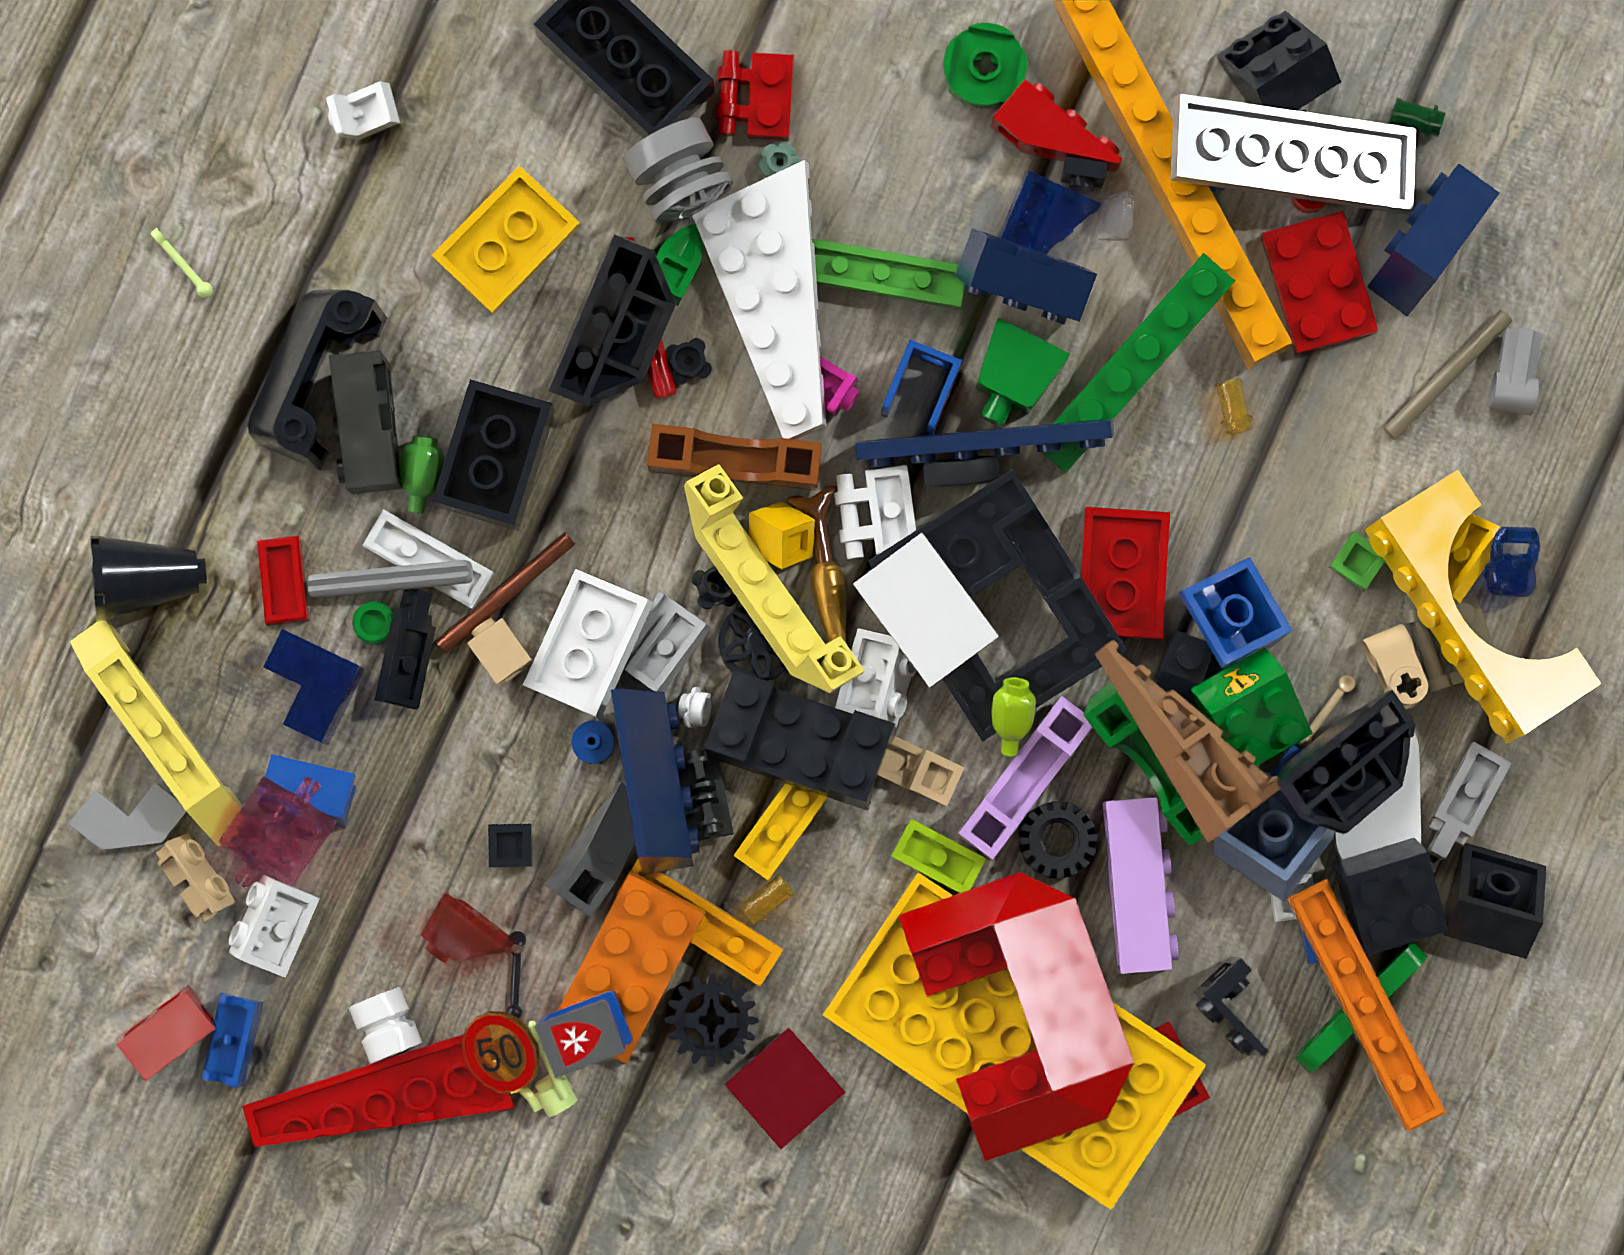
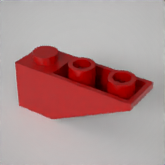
M1024 79L992 118L991 127L1022 153L1062 162L1065 161L1066 156L1108 163L1107 171L1114 173L1119 169L1122 158L1118 155L1120 150L1111 140L1102 135L1099 138L1094 136L1086 129L1087 123L1078 113L1071 109H1068L1066 112L1053 102L1055 99L1054 95L1038 82L1032 85Z

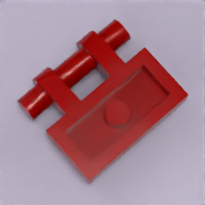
M723 51L722 66L718 67L717 81L721 83L720 103L716 104L715 118L719 119L718 134L721 136H734L735 123L738 121L748 122L747 137L749 139L789 141L794 55L752 52L751 69L739 67L740 53L738 51ZM738 85H750L749 106L737 104Z

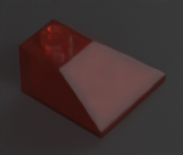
M445 892L421 933V936L429 941L425 949L445 964L449 958L455 962H467L520 954L525 948L462 898Z

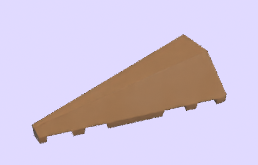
M1113 640L1095 655L1209 843L1281 788L1277 784L1278 776L1269 778L1253 764L1256 759L1248 751L1239 753L1221 738L1223 731L1173 689L1166 692L1149 678L1151 674L1149 669L1143 664L1135 667L1116 651L1119 645Z

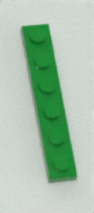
M1202 253L1053 424L1112 418L1114 420L1236 280L1205 253ZM1079 441L1062 442L1063 450L1042 453L1063 472L1067 473L1088 449L1080 448Z

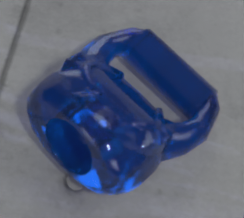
M1504 526L1500 527L1496 532L1491 545L1490 562L1486 564L1483 573L1487 591L1490 594L1506 597H1528L1534 593L1536 588L1535 567L1540 552L1539 534L1534 527ZM1504 543L1529 544L1526 554L1503 553Z

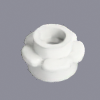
M693 687L691 693H684L681 696L678 716L684 719L686 727H705L712 711V696L710 693L700 692L699 687Z

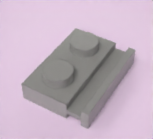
M659 591L652 601L651 610L623 670L652 691L665 692L711 628Z

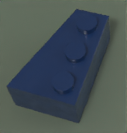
M1459 163L1449 176L1441 172L1426 193L1433 198L1427 205L1422 201L1417 204L1405 221L1411 225L1410 229L1406 234L1398 230L1384 249L1390 256L1367 286L1368 289L1406 316L1411 313L1437 281L1500 193Z
M972 228L955 276L965 283L963 289L986 298L988 293L1004 297L1002 303L1023 311L1027 310L1028 305L1043 310L1042 317L1065 325L1067 318L1080 322L1097 273L1088 268Z

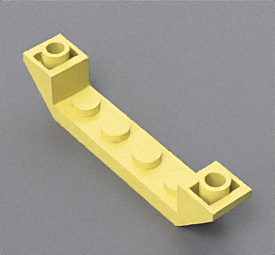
M720 464L686 481L684 488L696 540L789 673L828 693L863 674L865 670L841 636L827 644L823 642L733 514L743 497Z
M109 620L97 621L70 641L91 681L185 811L218 847L254 822L229 787L223 786L128 654L130 649Z

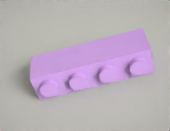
M1157 797L1106 801L1102 805L1117 973L1172 970V961L1179 959L1177 936L1176 934L1169 935L1168 918L1175 917L1173 892L1165 891L1164 875L1171 874V860L1169 849H1162L1160 832H1167V818L1163 815L1162 807H1158Z

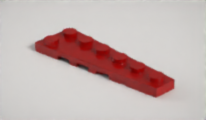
M491 1027L482 1028L476 1035L473 1045L475 1058L480 1068L488 1076L498 1081H507L498 1071L489 1072L482 1066L485 1063L487 1067L495 1068L485 1058V1055L480 1057L477 1040L492 1038V1042L481 1043L482 1052L490 1049L499 1056ZM465 1033L243 1105L242 1108L254 1147L507 1110L514 1108L515 1104L511 1091H498L484 1084L473 1073L466 1059L464 1048Z

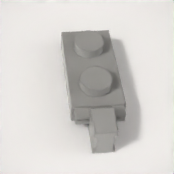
M1476 742L1471 743L1431 816L1433 819L1429 824V828L1436 831L1427 848L1429 854L1440 860L1442 858L1446 859L1454 842L1464 846L1467 839L1473 836L1511 766L1510 761Z

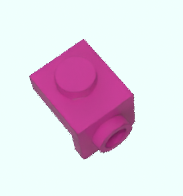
M820 356L825 410L834 416H837L841 409L848 412L860 393V390L855 388L859 381L854 375L843 371Z

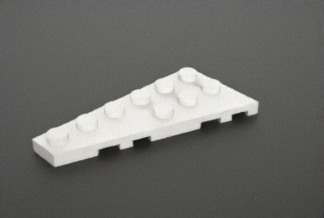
M805 160L720 199L692 215L782 437L796 440L826 426L823 375L821 374L819 352L821 339L817 322L818 295L815 250L812 243L810 219L812 216V206L808 189V178H810L809 163Z

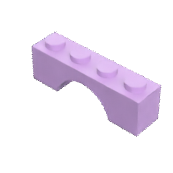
M1061 696L958 832L957 836L987 859L993 860L1035 801L1092 728L1083 716L1084 712Z

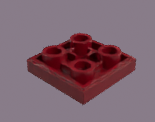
M790 1027L724 1084L780 1149H783L846 1093Z

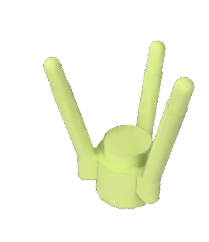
M530 1021L528 1024L549 1075L535 1084L538 1090L537 1093L534 1094L526 1085L517 1089V1091L527 1099L534 1112L543 1108L547 1116L552 1117L571 1107L578 1099L565 1075L555 1078L535 1028L537 1023ZM491 1053L485 1054V1058L495 1067L497 1064L495 1056ZM500 1061V1067L497 1071L507 1081L518 1078Z

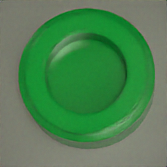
M376 601L364 603L353 615V630L357 637L367 644H383L387 642L394 613L383 603Z

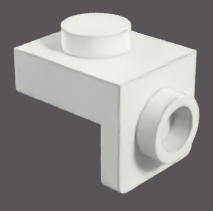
M380 81L347 96L333 94L326 98L329 107V122L338 137L361 140L400 123L389 83Z

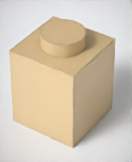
M490 618L471 632L474 638L467 642V644L500 688L532 665V658L502 618L497 622Z

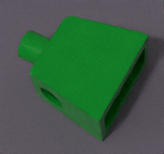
M998 318L976 384L977 390L990 396L980 417L991 424L1003 427L1012 408L1029 414L1064 368L1070 353Z

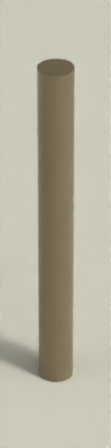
M1500 310L1383 428L1385 433L1393 440H1396L1512 322L1511 317L1503 310Z

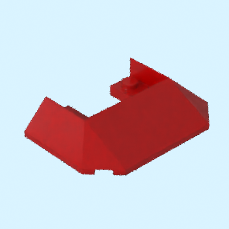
M1019 872L898 915L927 997L1009 968L1037 1050L956 1078L971 1126L985 1161L1109 1117L1134 1064V1060L1074 897Z

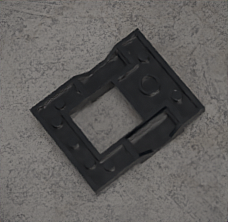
M1013 469L868 561L874 569L904 545L923 533L970 597L1023 565L1068 636L1067 638L997 682L978 653L942 678L982 742L996 734L992 724L993 697L1003 687L1005 679L1017 677L1027 680L1029 682V690L1036 699V709L1101 668L1102 665L1095 654L1114 640L1119 645L1116 649L1118 653L1123 654L1128 651Z

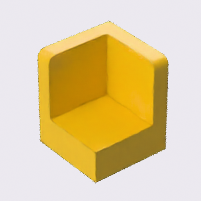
M777 502L749 513V536L766 561L783 569L813 557L815 519L784 502Z

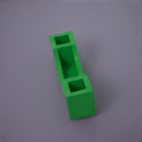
M1109 683L1090 697L1083 716L1109 748H1117L1123 751L1142 769L1158 795L1163 815L1190 847L1202 839L1204 835L1113 683Z

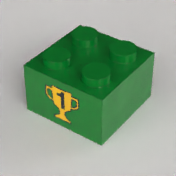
M1265 647L1191 689L1201 713L1223 731L1221 738L1239 753L1248 751L1256 758L1253 762L1255 766L1313 734L1287 672Z

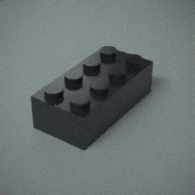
M557 0L533 24L537 37L643 138L668 125L690 118L715 93L714 79L630 0Z

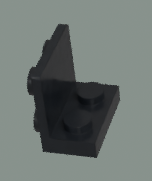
M1229 957L1194 991L1195 995L1200 999L1195 1005L1210 1022H1215L1216 1024L1222 1022L1229 1029L1230 1032L1225 1037L1242 1055L1246 1054L1249 1057L1252 1054L1263 1058L1269 1052L1268 1049L1221 1001L1223 998L1233 1000L1249 985L1250 982L1245 977L1253 971L1242 958Z

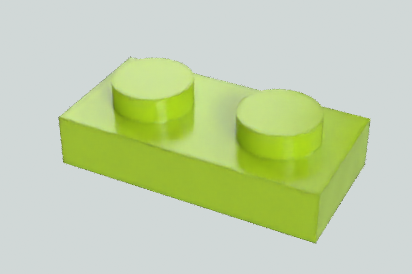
M910 819L891 855L892 858L958 893L971 889L986 861L985 857L913 819Z

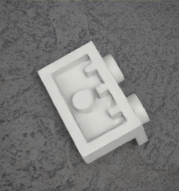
M858 628L851 652L865 671L860 676L841 686L835 708L852 714L856 710L893 722L895 727H897L899 718L903 716L907 707L906 693L910 679L917 670L892 636Z
M263 874L260 881H256L248 892L246 899L248 909L242 922L238 921L231 931L229 937L231 948L229 953L239 960L286 978L320 898Z

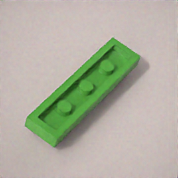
M812 238L815 250L817 285L961 310L965 283L955 276L959 264Z

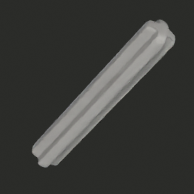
M458 560L310 575L307 580L308 593L311 597L321 598L467 584L473 580V568L470 561Z

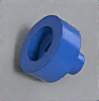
M587 721L576 728L572 735L571 744L575 755L579 759L589 764H599L607 760L613 753L615 738L612 731L605 724L599 721ZM592 738L596 739L594 745L589 744V740Z

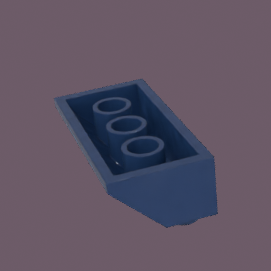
M613 689L611 690L637 855L642 873L646 875L693 867L692 854L700 853L696 827H687L685 812L693 811L689 786L681 787L678 771L686 770L682 744L674 746L671 730L679 729L675 703L667 705L664 692Z

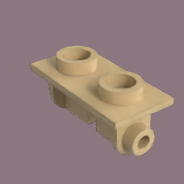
M188 833L165 842V846L156 852L160 859L157 864L162 868L174 887L179 886L185 880L190 884L187 889L180 893V896L196 919L200 917L206 923L219 914L218 911L236 903L229 892L226 881L216 874L205 858L203 848Z

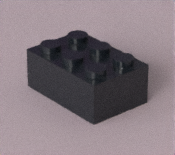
M470 379L433 497L435 505L438 508L519 531L554 418L555 409L552 403Z

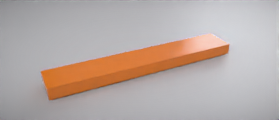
M1324 879L1286 898L1405 1131L1410 1132L1447 1113L1328 880Z

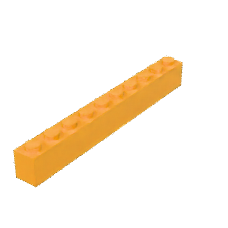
M1055 0L1054 6L1192 265L1202 253H1205L1236 280L1215 304V308L1248 370L1285 352L1292 344V341L1210 187L1170 180L1173 118L1109 0Z

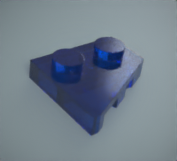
M1026 171L998 237L1048 254L1051 248L1074 231L1073 229L1089 215L1094 214L1099 209L1101 203L1032 171Z

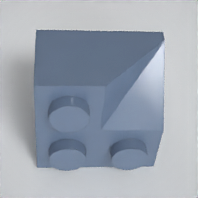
M1266 771L1264 772L1269 778L1274 777ZM1280 789L1215 838L1214 856L1284 902L1333 840L1334 831L1301 819Z

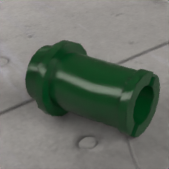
M1397 97L1389 124L1416 128V131L1425 133V138H1429L1430 135L1438 137L1446 112L1439 111V106L1434 105L1432 109L1401 100V98Z

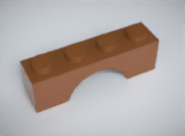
M652 423L647 467L649 472L696 477L720 464L733 482L817 491L822 442L787 438H737L712 434L695 428Z

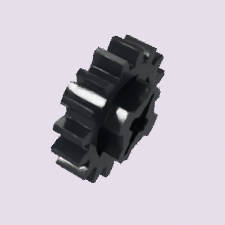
M710 973L708 984H703L699 977L695 976L693 977L694 988L689 990L681 985L678 990L683 996L682 1000H670L668 1003L672 1008L676 1009V1015L665 1018L666 1023L676 1025V1030L670 1033L668 1038L669 1040L680 1038L682 1044L677 1052L683 1054L688 1049L693 1052L691 1063L696 1064L701 1056L707 1057L709 1067H714L716 1057L722 1056L724 1062L728 1065L732 1063L731 1051L735 1050L741 1055L746 1053L744 1046L741 1044L743 1039L755 1040L756 1036L748 1031V1025L759 1023V1018L749 1016L748 1010L752 1009L756 1003L755 1001L744 1002L741 998L747 990L745 986L738 988L736 991L731 989L732 977L728 976L723 984H717L716 974ZM705 992L704 1004L696 1012H685L688 1003L696 995ZM720 992L734 1000L740 1013L729 1012L720 1003ZM711 999L714 1000L716 1014L724 1016V1024L716 1027V1032L713 1033V1041L710 1039L711 1032H708V1025L701 1024L700 1017L708 1014L711 1007ZM685 1028H695L704 1037V1048L696 1045L688 1037ZM728 1028H740L736 1038L727 1046L720 1048V1036Z

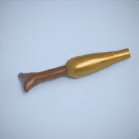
M829 486L812 498L795 495L788 497L787 502L802 513L815 519L814 553L816 564L810 572L812 595L827 642L829 643L841 636L846 643L844 576L841 567L832 562L826 524L827 510L834 493L837 492V487Z

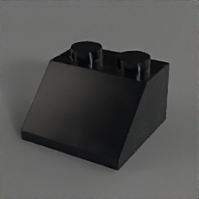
M1465 843L1460 851L1445 907V920L1448 931L1443 932V935L1526 959L1543 925L1546 866Z

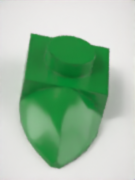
M696 223L685 226L672 234L661 246L656 256L677 306L693 279L702 258L703 240Z

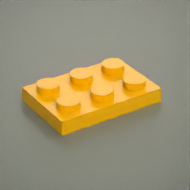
M519 165L432 254V257L494 316L577 231L581 224Z

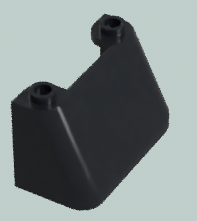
M318 289L304 295L248 420L249 434L257 444L321 471L329 452L320 446L316 439L318 424L311 414L302 408L332 340L352 348L355 340L363 335L372 334L380 337L387 321V316L375 299L356 291Z

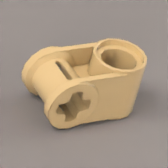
M1399 624L1363 639L1362 647L1370 667L1377 675L1384 693L1393 689L1405 709H1411L1419 704L1427 694L1428 681L1405 626ZM1402 679L1406 684L1414 683L1416 689L1411 693V698L1406 692L1399 694L1397 691V687L1402 683Z

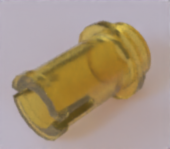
M1231 379L1216 384L1215 388L1218 392L1224 418L1220 422L1221 427L1226 428L1228 435L1251 430V421L1254 420L1253 414H1248L1242 380Z
M778 873L774 879L752 896H743L745 901L739 907L754 926L760 921L764 924L767 922L766 916L788 899L793 898L795 894Z

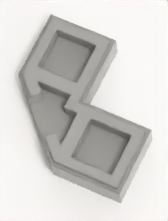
M155 783L130 815L101 792L95 790L68 824L101 850H112L165 843L188 813L176 797L161 785Z

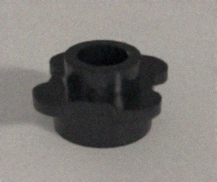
M693 338L690 342L679 345L671 344L667 347L665 352L667 359L671 361L673 368L672 377L676 384L683 385L688 379L695 377L705 379L711 374L712 366L706 361L704 355L706 345L703 340ZM689 357L693 360L691 365L685 364L686 358Z
M716 567L709 568L706 572L697 570L692 575L691 582L697 587L699 594L697 602L703 609L709 610L714 605L721 604L731 607L737 601L736 595ZM711 586L716 587L718 591H713Z

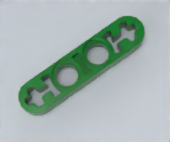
M1414 942L1404 945L1376 973L1388 998L1427 958V955ZM1343 1008L1324 1024L1294 1056V1059L1308 1073H1312L1322 1065L1354 1033Z

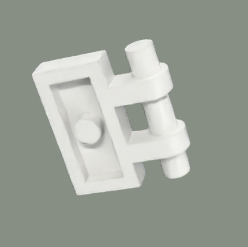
M907 465L866 470V488L854 489L852 474L836 476L838 492L834 493L835 506L840 507L843 529L839 531L840 543L845 544L847 560L864 558L862 541L874 540L877 556L916 531ZM869 502L872 525L860 527L857 504Z

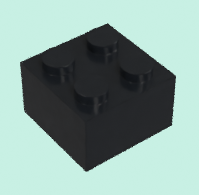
M1415 837L1333 862L1348 921L1366 956L1448 931L1428 851Z

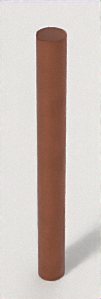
M566 532L562 533L435 642L446 654L449 653L469 636L477 626L489 619L576 544Z

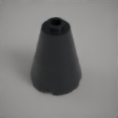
M90 536L97 621H107L199 593V584H207L205 558L197 559L196 550L104 536Z

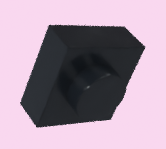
M1066 156L1061 182L1069 183V188L1076 191L1093 192L1094 187L1102 188L1108 163Z
M531 823L488 824L490 868L533 867Z

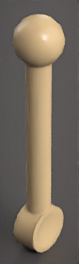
M1345 675L1338 680V689L1310 724L1313 734L1296 743L1298 748L1304 749L1312 742L1311 737L1344 693L1354 689L1355 680L1353 677Z

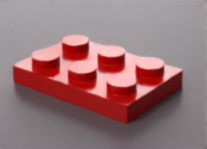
M1343 211L1261 234L1260 238L1295 356L1376 334L1379 331Z
M1085 507L1080 576L1120 638L1162 640L1170 512Z

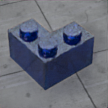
M281 629L263 668L301 685L283 725L325 745H329L366 670L284 629Z

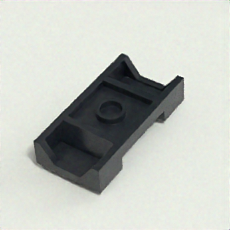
M734 670L704 749L707 757L868 811L875 781L885 753L895 738L896 727L893 722L856 710L852 714L776 689L772 682Z

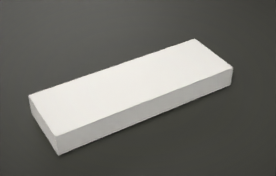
M384 509L362 545L367 550L396 566L458 560L470 561L473 568V580L471 583L436 586L434 588L471 609L475 608L495 574L493 571Z

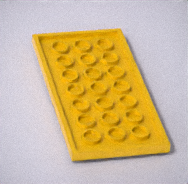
M917 872L823 1013V1016L968 1113L956 1078L1037 1050L1009 968L943 992L926 996L898 915L953 895ZM1114 1002L1113 1005L1134 1064L1109 1117L1021 1149L1110 1210H1112L1207 1065Z

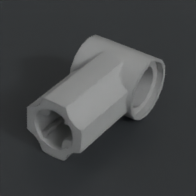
M1520 327L1506 328L1504 330L1497 372L1495 371L1489 389V409L1530 416L1533 414L1539 391V379H1536L1535 376L1542 333Z

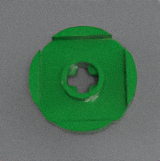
M977 23L969 26L967 30L962 31L958 36L956 35L946 48L943 74L950 94L968 106L980 109L1002 106L1026 77L1027 55L1024 48L1022 49L1020 43L1015 39V35L1001 25ZM983 56L991 57V64L997 66V70L989 72L987 76L979 75V70L973 68V63L981 62Z

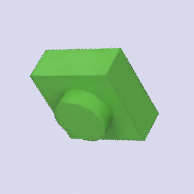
M1353 531L1328 568L1360 590L1365 591L1385 560L1375 553L1370 545V541Z

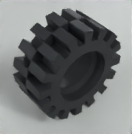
M1052 801L1038 806L1024 819L1019 831V850L1024 857L1025 863L1034 872L1047 878H1066L1079 873L1090 863L1089 861L1096 851L1097 834H1095L1093 821L1088 818L1087 813L1083 809H1079L1070 802ZM1061 823L1072 831L1074 845L1065 856L1055 857L1043 849L1041 835L1048 825Z

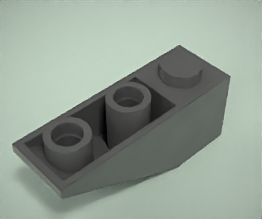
M621 781L617 783L544 884L589 917L593 915L616 883L635 844L627 788Z

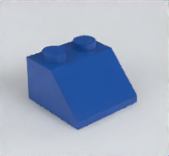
M1250 557L1179 592L1180 597L1221 668L1232 666L1264 647L1267 650L1293 631Z

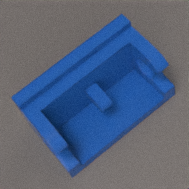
M271 754L259 800L263 809L346 828L356 789L354 785L355 774Z
M220 993L214 1020L216 1028L211 1033L201 1076L202 1080L222 1082L227 1086L236 1088L245 1086L263 1001Z

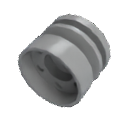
M688 118L668 125L636 143L623 156V160L636 185H647L656 182L643 195L647 206L655 205L650 213L656 224L669 223L702 211L729 191L734 184L728 172H720L724 167L720 157H709L700 160L714 146L700 118Z

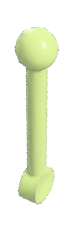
M157 228L153 230L150 234L197 287L198 296L201 298L210 297L213 293L212 285L208 282H203Z

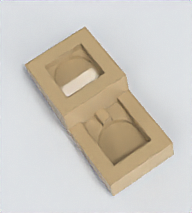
M895 736L885 753L877 776L939 804L948 806L965 767Z

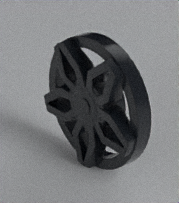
M742 605L732 611L721 626L718 637L720 657L732 673L735 670L766 681L773 680L782 675L787 668L782 663L778 668L771 671L773 659L770 655L772 654L776 657L778 655L757 625H754L752 618L745 615L747 611ZM736 618L748 625L745 631L739 628L735 620ZM729 626H731L734 634L741 639H735L726 647L725 636ZM737 646H741L742 654L728 655ZM750 658V665L754 673L739 668L734 662H741ZM756 660H766L765 673H762Z

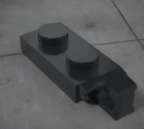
M404 589L400 606L395 609L394 617L391 620L374 701L414 710L419 708L436 627L432 626V616L428 615L432 593L418 589Z

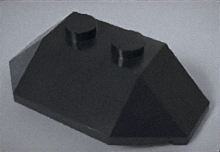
M617 234L613 235L595 269L566 338L549 387L550 392L589 407L600 400L644 381L676 306L654 250Z
M1393 689L1389 690L1337 721L1283 765L1280 769L1277 784L1301 819L1340 834L1348 833L1403 786L1409 759L1410 738L1414 736L1416 724Z

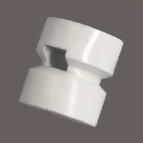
M401 987L381 993L349 1007L356 1029L366 1033L362 1044L370 1064L423 1043L415 1022L405 1018L409 1007Z

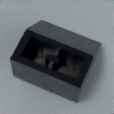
M1286 10L1279 15L1269 18L1262 26L1245 37L1235 40L1228 48L1216 55L1218 61L1248 104L1297 111L1341 83L1327 43Z

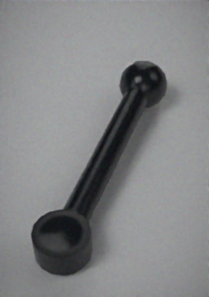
M514 931L509 936V943L513 947L511 997L510 1005L506 1009V1016L511 1021H517L522 1016V1009L519 1006L521 949L526 944L527 939L525 934L520 931Z

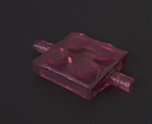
M265 776L261 778L218 841L237 853L245 862L234 877L237 884H240L245 875L248 874L242 887H249L259 872L273 875L289 886L295 883L333 831L337 822L309 803L316 792L320 790V784L317 780L309 788L313 778L305 777L297 791L293 793Z

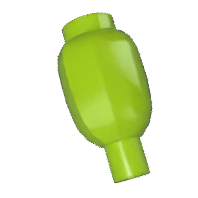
M1011 677L1005 679L1003 687L993 697L992 724L996 733L1002 738L1001 753L1005 756H1016L1018 754L1019 740L1029 733L1035 717L1036 699L1029 690V682L1022 678Z

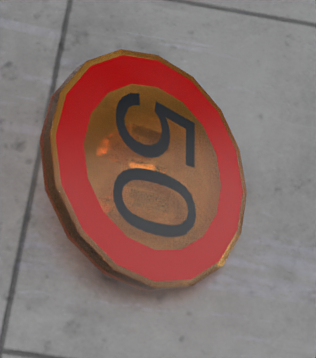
M488 1011L476 1016L466 1027L462 1041L464 1059L471 1073L484 1086L499 1093H515L528 1087L536 1078L541 1062L539 1045L531 1030L519 1018L504 1011Z

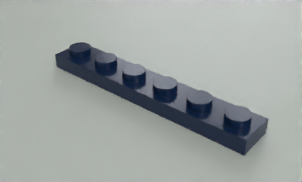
M1112 418L862 440L855 443L857 460L868 459L869 467L893 465V457L910 456L911 463L936 461L935 453L952 452L954 460L976 458L980 449L994 448L995 456L1020 454V446L1037 445V452L1063 450L1062 442L1079 441L1080 448H1096L1105 446V439L1114 436V424Z

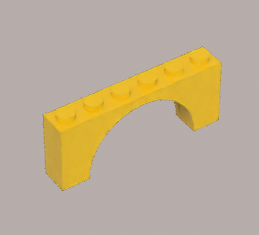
M1456 470L1378 519L1366 528L1365 532L1369 536L1372 549L1376 554L1383 557L1393 572L1396 585L1400 590L1407 593L1413 602L1422 624L1432 631L1440 643L1442 654L1446 660L1456 667L1464 679L1467 692L1480 703L1488 715L1489 724L1493 731L1501 736L1506 744H1509L1527 734L1601 683L1578 648L1562 656L1550 659L1531 660L1505 654L1487 644L1464 621L1456 607L1450 590L1448 559L1453 539L1459 527L1474 510L1481 506V503L1459 470Z

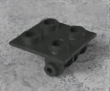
M694 750L687 753L688 758H685L686 770L678 771L681 787L689 786L693 806V811L685 812L687 827H696L698 841L733 835L734 832L719 761L707 757L704 750Z

